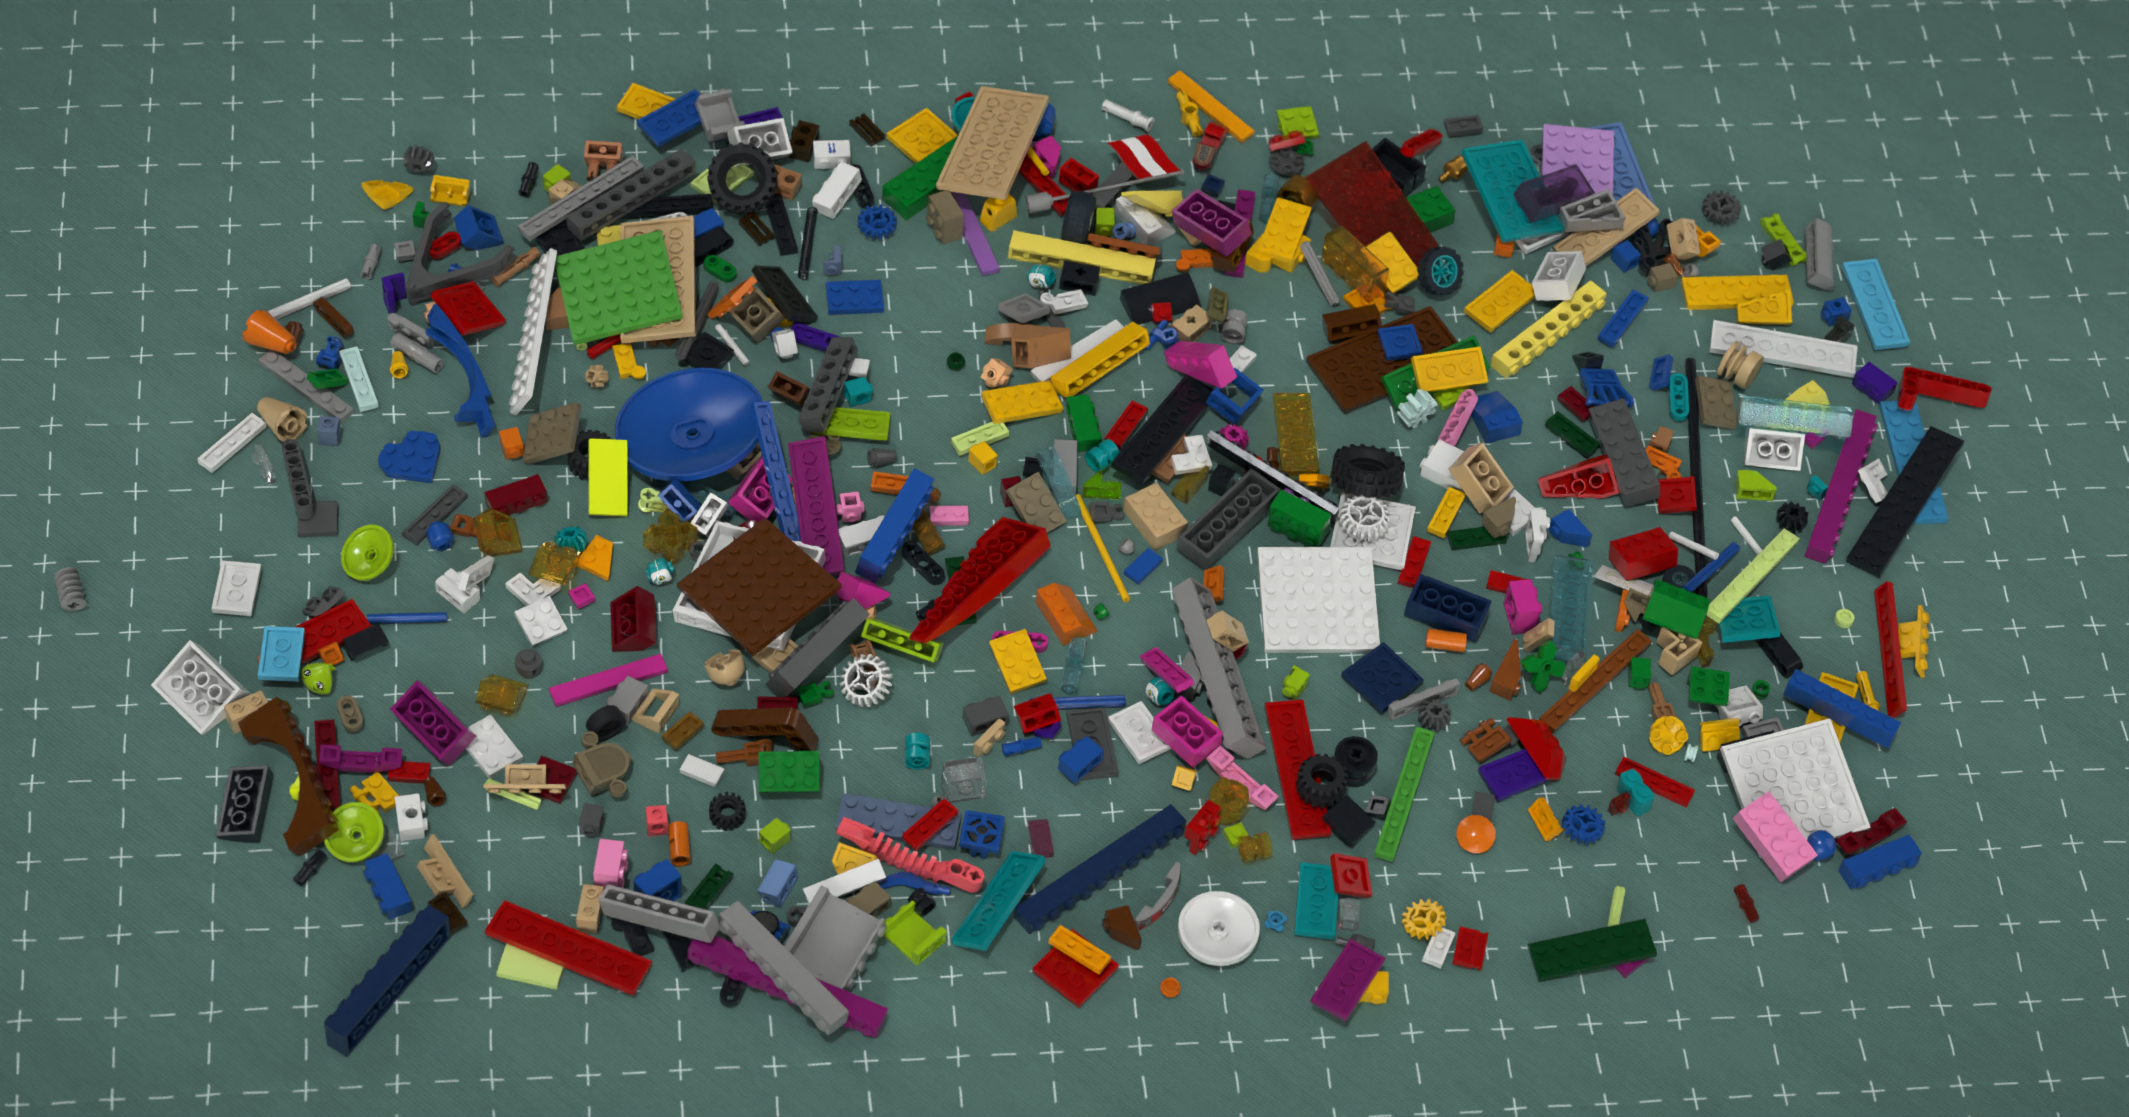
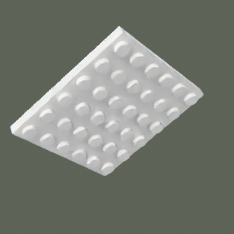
M1371 547L1257 548L1264 653H1369L1380 645Z
M1831 719L1737 742L1720 748L1742 809L1770 791L1806 840L1816 830H1826L1836 839L1850 831L1856 833L1871 828Z

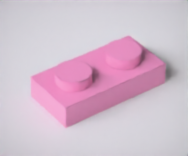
M930 506V520L934 526L969 525L968 506Z

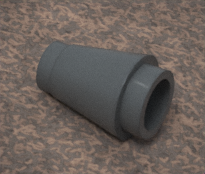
M873 448L867 453L868 464L877 467L895 462L896 452L895 450Z

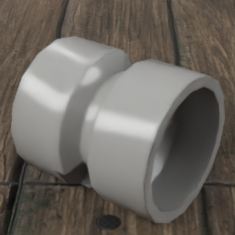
M1231 309L1226 312L1221 331V338L1225 342L1239 344L1244 340L1245 328L1248 322L1247 314L1237 309Z

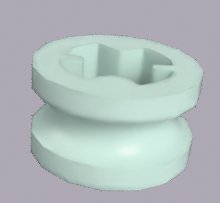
M1688 743L1684 757L1685 761L1689 759L1694 763L1698 750L1697 745L1692 747Z

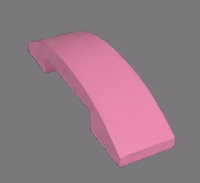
M1222 746L1215 749L1207 757V761L1216 773L1240 796L1264 810L1278 799L1279 796L1267 785L1263 784L1261 786L1233 762L1235 758Z

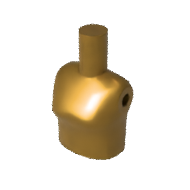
M1458 155L1444 165L1445 173L1438 178L1441 183L1450 177L1459 179L1469 170L1463 157Z

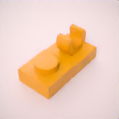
M1538 798L1527 809L1545 841H1551L1555 836H1559L1564 831L1559 825V820L1553 815L1545 798Z

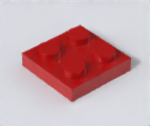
M1694 476L1658 479L1660 484V498H1658L1659 514L1697 511Z
M1337 853L1332 854L1330 861L1335 893L1362 898L1371 897L1372 889L1367 859Z

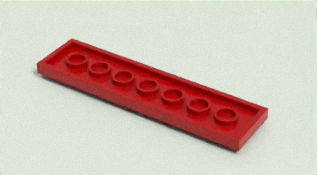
M1304 700L1266 702L1264 709L1291 840L1330 837L1332 833L1331 827L1321 819L1327 813L1326 806L1320 808V806L1312 807L1311 803L1306 804L1304 802L1305 799H1301L1299 792L1296 790L1300 765H1302L1304 760H1308L1309 756L1315 757ZM1320 778L1313 779L1317 783L1321 784Z
M505 900L485 929V935L633 996L652 967V961Z

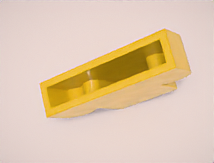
M1262 234L1246 252L1245 265L1257 272L1265 273L1271 269L1273 263L1291 273L1300 262L1303 263L1306 259L1300 245L1306 241L1311 242V239L1302 234L1293 261L1289 264L1256 254L1263 236Z

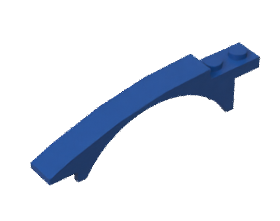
M433 305L427 315L431 329L426 328V335L443 344L456 356L462 364L469 381L468 400L460 406V410L454 416L455 422H476L480 436L488 437L494 429L495 422L487 403L491 394L486 381L464 339L439 306Z

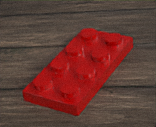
M353 599L295 626L305 628L301 664L303 665L320 657L318 649L333 642H337L340 647L343 645L344 638L371 627V624Z

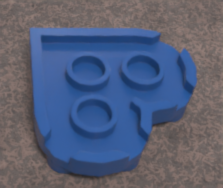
M409 431L401 444L387 443L378 456L379 468L385 472L387 477L432 483L439 457L437 436L434 433L425 431Z

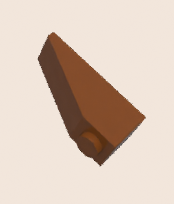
M1516 639L1513 640L1489 690V692L1511 701L1514 694L1518 695L1522 686L1519 684L1521 671L1518 640Z

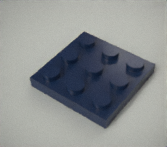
M1384 642L1345 669L1341 674V677L1380 714L1388 710L1389 705L1393 701H1400L1421 686L1424 681L1418 673Z

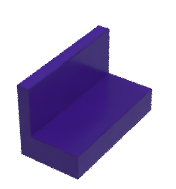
M403 272L381 278L383 300L388 314L396 313L395 301L406 299Z

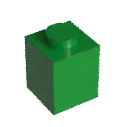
M1631 657L1628 666V687L1648 689L1651 680V659Z

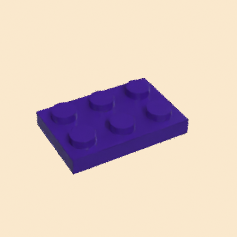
M1526 749L1480 766L1478 769L1479 774L1491 793L1495 795L1497 802L1548 782Z

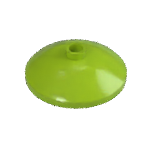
M365 525L355 530L347 538L342 548L341 563L344 571L350 577L359 581L371 580L383 573L390 564L394 552V543L389 532L378 525Z
M360 802L347 803L333 811L338 819L336 823L339 831L324 840L329 852L337 859L349 863L360 862L372 856L380 847L384 837V824L379 813L371 806ZM361 833V836L355 839V835Z

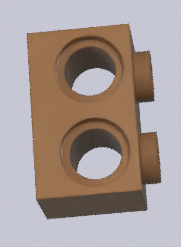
M775 165L778 182L775 195H782L783 198L793 201L802 186V174Z

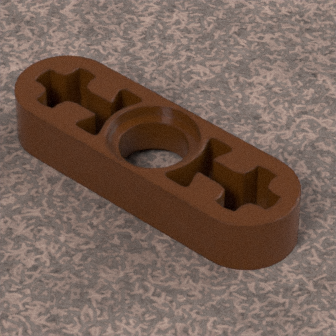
M320 297L313 302L316 312L343 338H347L354 333L352 325L326 299Z

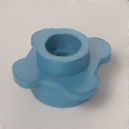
M1279 911L1268 912V919L1264 922V926L1276 929L1277 932L1283 931V924L1287 921V917Z

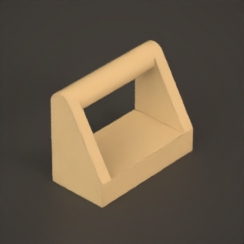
M652 689L631 719L659 734L679 706V694L669 690ZM655 698L664 701L654 717L644 716V713Z

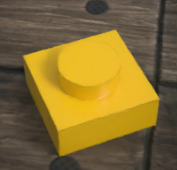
M1178 765L1172 785L1191 791L1197 771Z

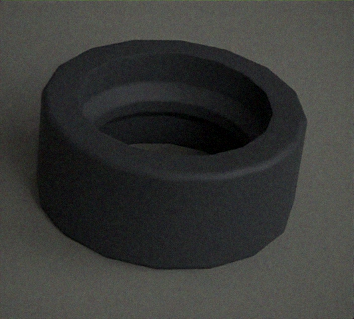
M607 705L595 711L588 718L586 728L588 731L597 734L598 742L606 741L616 736L623 729L626 719L617 706Z

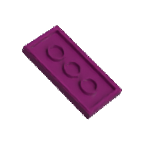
M1349 939L1310 1002L1346 1022L1386 958Z

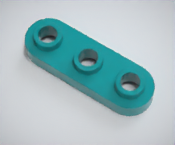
M1675 373L1670 376L1668 384L1669 414L1676 421H1684L1689 413L1688 380L1685 375Z

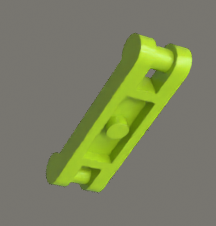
M1778 213L1772 214L1769 218L1763 217L1760 219L1762 228L1771 240L1775 242L1781 239L1788 247L1792 259L1789 262L1791 266L1798 265L1799 262H1806V251H1803L1781 221Z

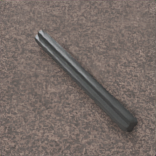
M709 282L696 309V335L719 289L717 282ZM696 336L682 338L675 353L677 360H684Z

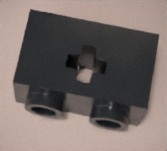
M1064 261L1059 289L1066 291L1081 289L1083 294L1095 296L1100 268Z

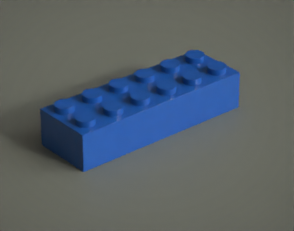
M916 468L913 469L860 556L855 570L856 574L874 584L878 578H883L887 571L886 568L894 560L895 553L903 545L904 538L910 533L914 526L913 523L915 520H918L922 513V508L924 505H927L931 498V493L935 488L932 486L934 478Z

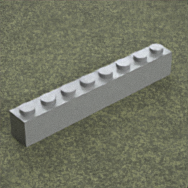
M736 901L719 913L718 923L721 932L726 933L732 939L735 946L740 947L746 953L748 959L754 961L762 973L768 975L773 980L775 986L782 989L787 994L789 1000L796 1003L801 1008L803 1014L815 1022L819 1030L824 1031L829 1036L847 1022L849 1011L739 901Z

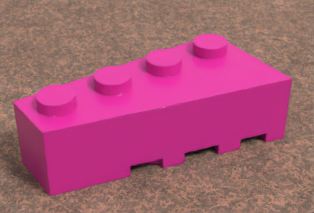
M1178 341L1164 351L1166 362L1170 368L1221 389L1237 378L1224 345Z

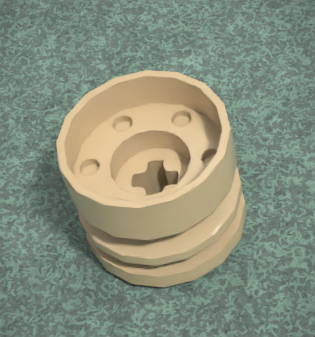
M1736 341L1722 357L1717 375L1721 377L1725 375L1726 380H1730L1736 375L1734 384L1746 390L1758 374L1763 364L1764 356L1755 351H1751L1746 356L1747 347L1743 346L1741 348V343Z

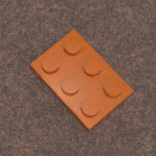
M751 276L730 290L707 313L711 320L716 316L720 318L733 307L739 305L743 301L742 298L754 290L753 285L757 280Z

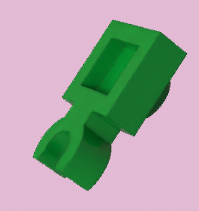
M825 681L818 687L816 683L798 687L797 694L803 708L821 703L822 697H832L834 690H825L830 688V681Z

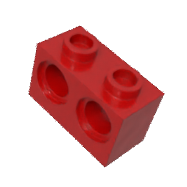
M1070 158L1060 167L1058 182L1072 191H1086L1098 188L1099 175L1073 158Z

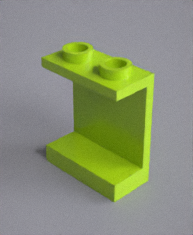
M914 901L903 905L896 915L885 920L887 930L884 937L916 966L946 942L947 931L942 926L935 930L915 912Z

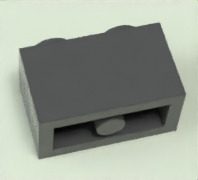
M998 696L963 707L962 718L972 737L985 733L999 718L1007 726L1009 713L1001 697Z

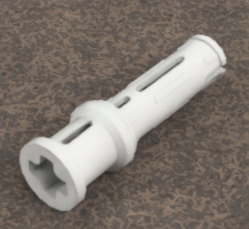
M1107 99L1102 105V110L1129 121L1134 127L1138 126L1145 129V132H1150L1154 125L1155 119L1142 115L1140 111H1131Z

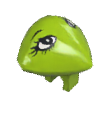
M331 663L308 664L302 668L301 676L303 683L307 689L320 695L330 694L332 688L331 672L335 671L336 668Z

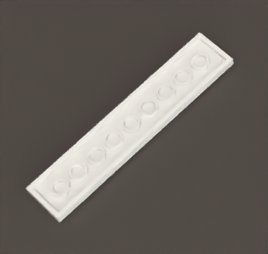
M552 248L541 256L540 262L536 263L532 269L534 276L529 285L531 292L527 298L529 304L524 314V317H526V321L522 326L524 333L519 342V346H521V350L517 355V361L519 362L514 371L516 379L511 388L513 395L509 400V405H511L510 413L516 416L533 395L557 250Z

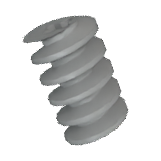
M73 567L63 568L54 576L61 608L69 612L82 610L86 606L80 576L78 575L79 572Z

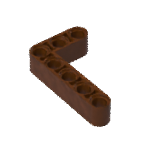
M795 708L718 710L711 727V731L719 736L785 735L795 751H815L819 741L818 736L806 718Z

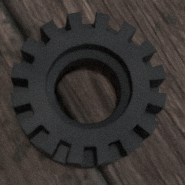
M725 792L724 796L722 793H719L718 798L716 796L713 797V801L710 802L709 818L710 821L712 820L713 826L716 825V828L719 830L723 827V831L730 828V831H732L733 826L737 829L740 827V824L744 823L746 806L744 800H741L739 795L735 797V793L732 792L731 795H728V792ZM730 807L735 810V813L725 816L720 813V809Z

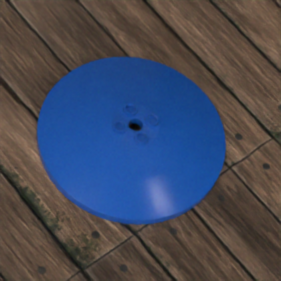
M690 368L674 371L648 382L631 395L622 406L616 419L615 438L616 440H627V463L636 471L646 476L665 481H672L674 478L678 481L707 478L724 472L738 464L759 443L750 404L763 402L757 389L750 382L729 371L715 368Z

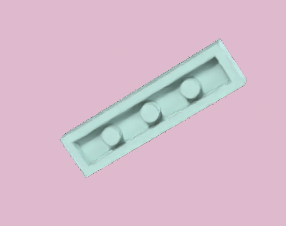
M358 346L340 350L339 355L341 356V361L360 412L379 408Z

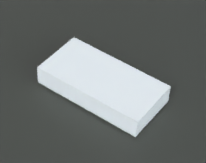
M688 754L680 768V773L716 788L724 774V768Z

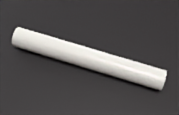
M721 324L716 325V331L726 344L734 349V354L743 366H749L750 361Z
M1736 516L1730 520L1756 555H1758L1762 551L1761 547Z
M1670 532L1669 534L1670 539L1714 560L1719 557V553L1677 533Z

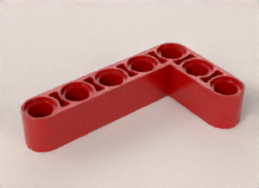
M1905 367L1898 386L1897 405L1901 409L1912 410L1919 393L1983 408L1987 406L1992 389L1987 384L1914 367Z

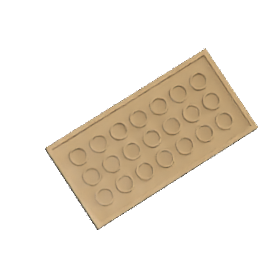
M981 86L936 183L937 190H948L1006 200L1048 106L1049 96Z
M694 216L621 223V240L661 230L683 318L622 333L620 334L621 343L696 336Z

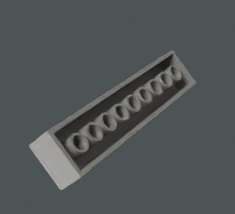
M1190 577L1172 588L1173 600L1179 608V617L1184 622V631L1189 637V646L1195 654V663L1201 671L1202 675L1200 677L1206 686V695L1211 700L1212 712L1217 717L1218 729L1223 732V744L1227 749L1236 752L1237 755L1249 759L1267 747L1233 651L1212 638L1206 621L1218 612L1212 592L1209 588Z

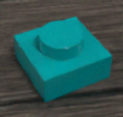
M1814 475L1810 478L1806 489L1820 501L1825 497L1828 486L1819 477Z

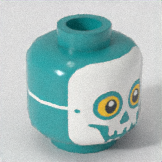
M1035 264L1027 273V279L1034 288L1047 289L1055 282L1056 278L1055 271L1049 265Z
M664 557L649 562L645 569L649 582H653L655 585L672 580V573L675 572L672 562H667Z
M1160 677L1152 679L1147 684L1146 695L1156 705L1163 706L1169 704L1174 698L1175 691Z

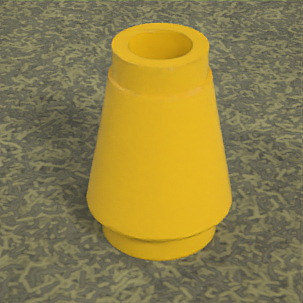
M395 351L392 354L390 373L395 378H403L407 375L409 368L403 353Z

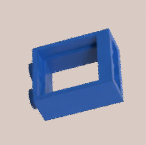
M1234 368L1237 378L1231 383L1251 397L1242 408L1221 393L1223 388L1219 387L1212 391L1205 402L1232 424H1236L1246 414L1264 391V389L1237 368Z

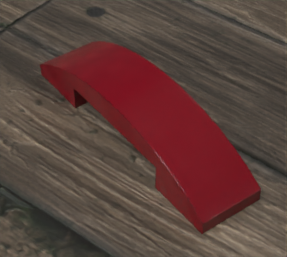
M1893 808L1880 815L1878 820L1871 823L1869 830L1856 833L1850 831L1837 838L1836 842L1848 856L1855 855L1884 841L1906 825L1907 821L1896 808Z

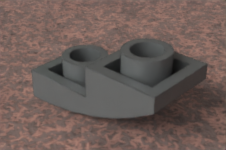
M329 586L323 591L321 598L312 597L306 603L302 613L318 616L335 605L345 592L340 588Z

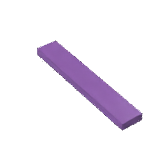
M950 191L964 214L963 236L981 275L986 276L998 273L999 266L966 194Z

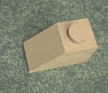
M561 179L549 188V204L556 203L582 186L575 181Z

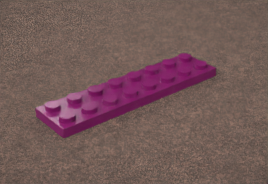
M823 436L788 443L801 542L823 548L826 557L823 568L832 576L840 575L841 571L845 572L826 438Z

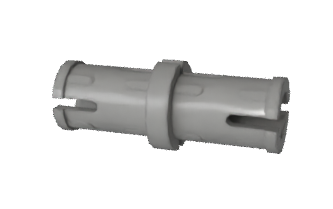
M377 244L370 245L369 252L363 260L364 266L360 276L367 280L372 278L374 268L379 263L378 257L382 248Z

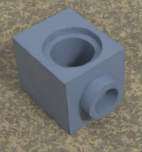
M320 416L317 428L319 445L338 446L341 432L339 417Z

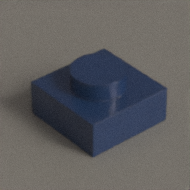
M1208 174L1201 186V191L1217 197L1225 184V180Z

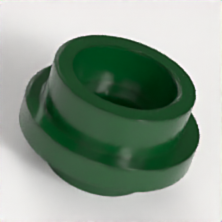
M953 352L947 358V366L953 370L962 369L965 365V358L961 353Z

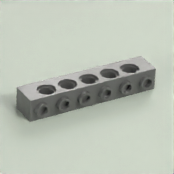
M832 337L830 344L827 346L825 356L821 361L820 368L816 373L813 385L810 387V392L798 417L804 432L826 431L858 352L852 337Z

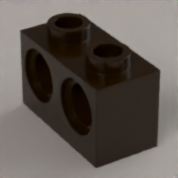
M801 120L798 121L797 126H794L792 129V138L789 139L792 153L788 155V158L809 163L813 153V141H818L820 125Z

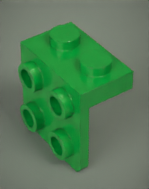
M1691 667L1687 678V685L1690 686L1689 699L1693 702L1727 706L1729 701L1730 672Z

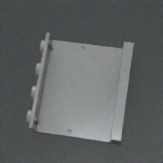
M821 885L784 947L815 978L847 991L853 988L856 981L854 978L857 973H861L865 968V960L868 955L874 953L877 946L875 943L879 937L882 938L884 936L887 924L884 918L879 920L832 895L828 888Z

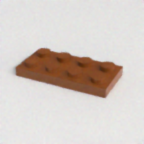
M1091 233L1088 235V241H1092L1091 245L1103 247V244H1108L1109 249L1121 250V247L1127 248V252L1134 254L1143 251L1145 252L1144 256L1156 258V255H1161L1162 251L1160 247Z

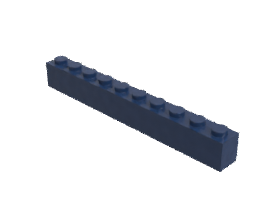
M1170 804L1016 906L1014 918L1028 934L1041 930L1047 922L1056 920L1062 912L1071 910L1077 902L1087 899L1095 890L1104 888L1113 878H1119L1125 870L1135 867L1140 860L1150 857L1158 848L1165 847L1171 839L1180 837L1185 832L1186 819Z

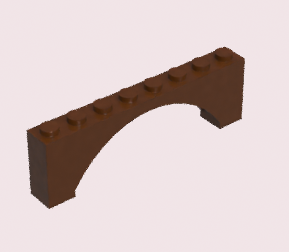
M275 697L238 722L244 739L255 745L259 742L281 745L289 752L296 764L300 781L299 799L292 822L283 836L289 850L302 856L339 831L336 823L338 819L330 808V800L324 794V785L317 777L318 771L310 760L311 754L305 748V739L298 731V722L291 714L292 708L286 700L283 701Z

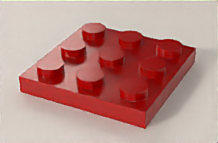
M474 281L435 290L430 295L462 336L503 326L506 322V319Z
M1073 928L1070 930L1071 932L1075 933V934L1078 935L1079 937H1081V938H1083L1084 940H1086L1087 942H1089L1086 938H1084L1082 935H1080V934H1079L1077 931H1075ZM1053 947L1033 967L1032 972L1080 1008L1119 969V964L1111 959L1103 971L1097 974Z

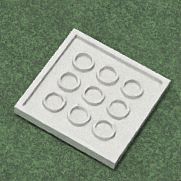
M1341 492L1338 507L1339 513L1343 503H1346L1348 498L1352 499L1354 494ZM1383 500V505H1387L1388 511H1390V525L1382 537L1378 536L1376 540L1371 538L1369 542L1365 538L1360 541L1359 537L1353 539L1352 534L1347 535V530H1342V525L1339 522L1340 516L1337 517L1330 547H1371L1373 565L1397 570L1404 569L1415 506Z

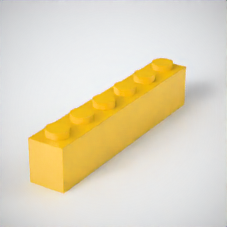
M1131 322L1052 375L1051 381L1055 392L1065 398L1074 396L1150 344L1147 329Z

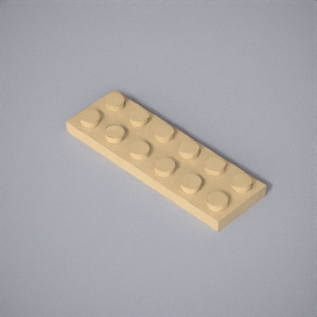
M1636 187L1617 201L1625 217L1623 228L1573 232L1553 247V251H1582L1585 266H1588L1659 215L1660 210Z

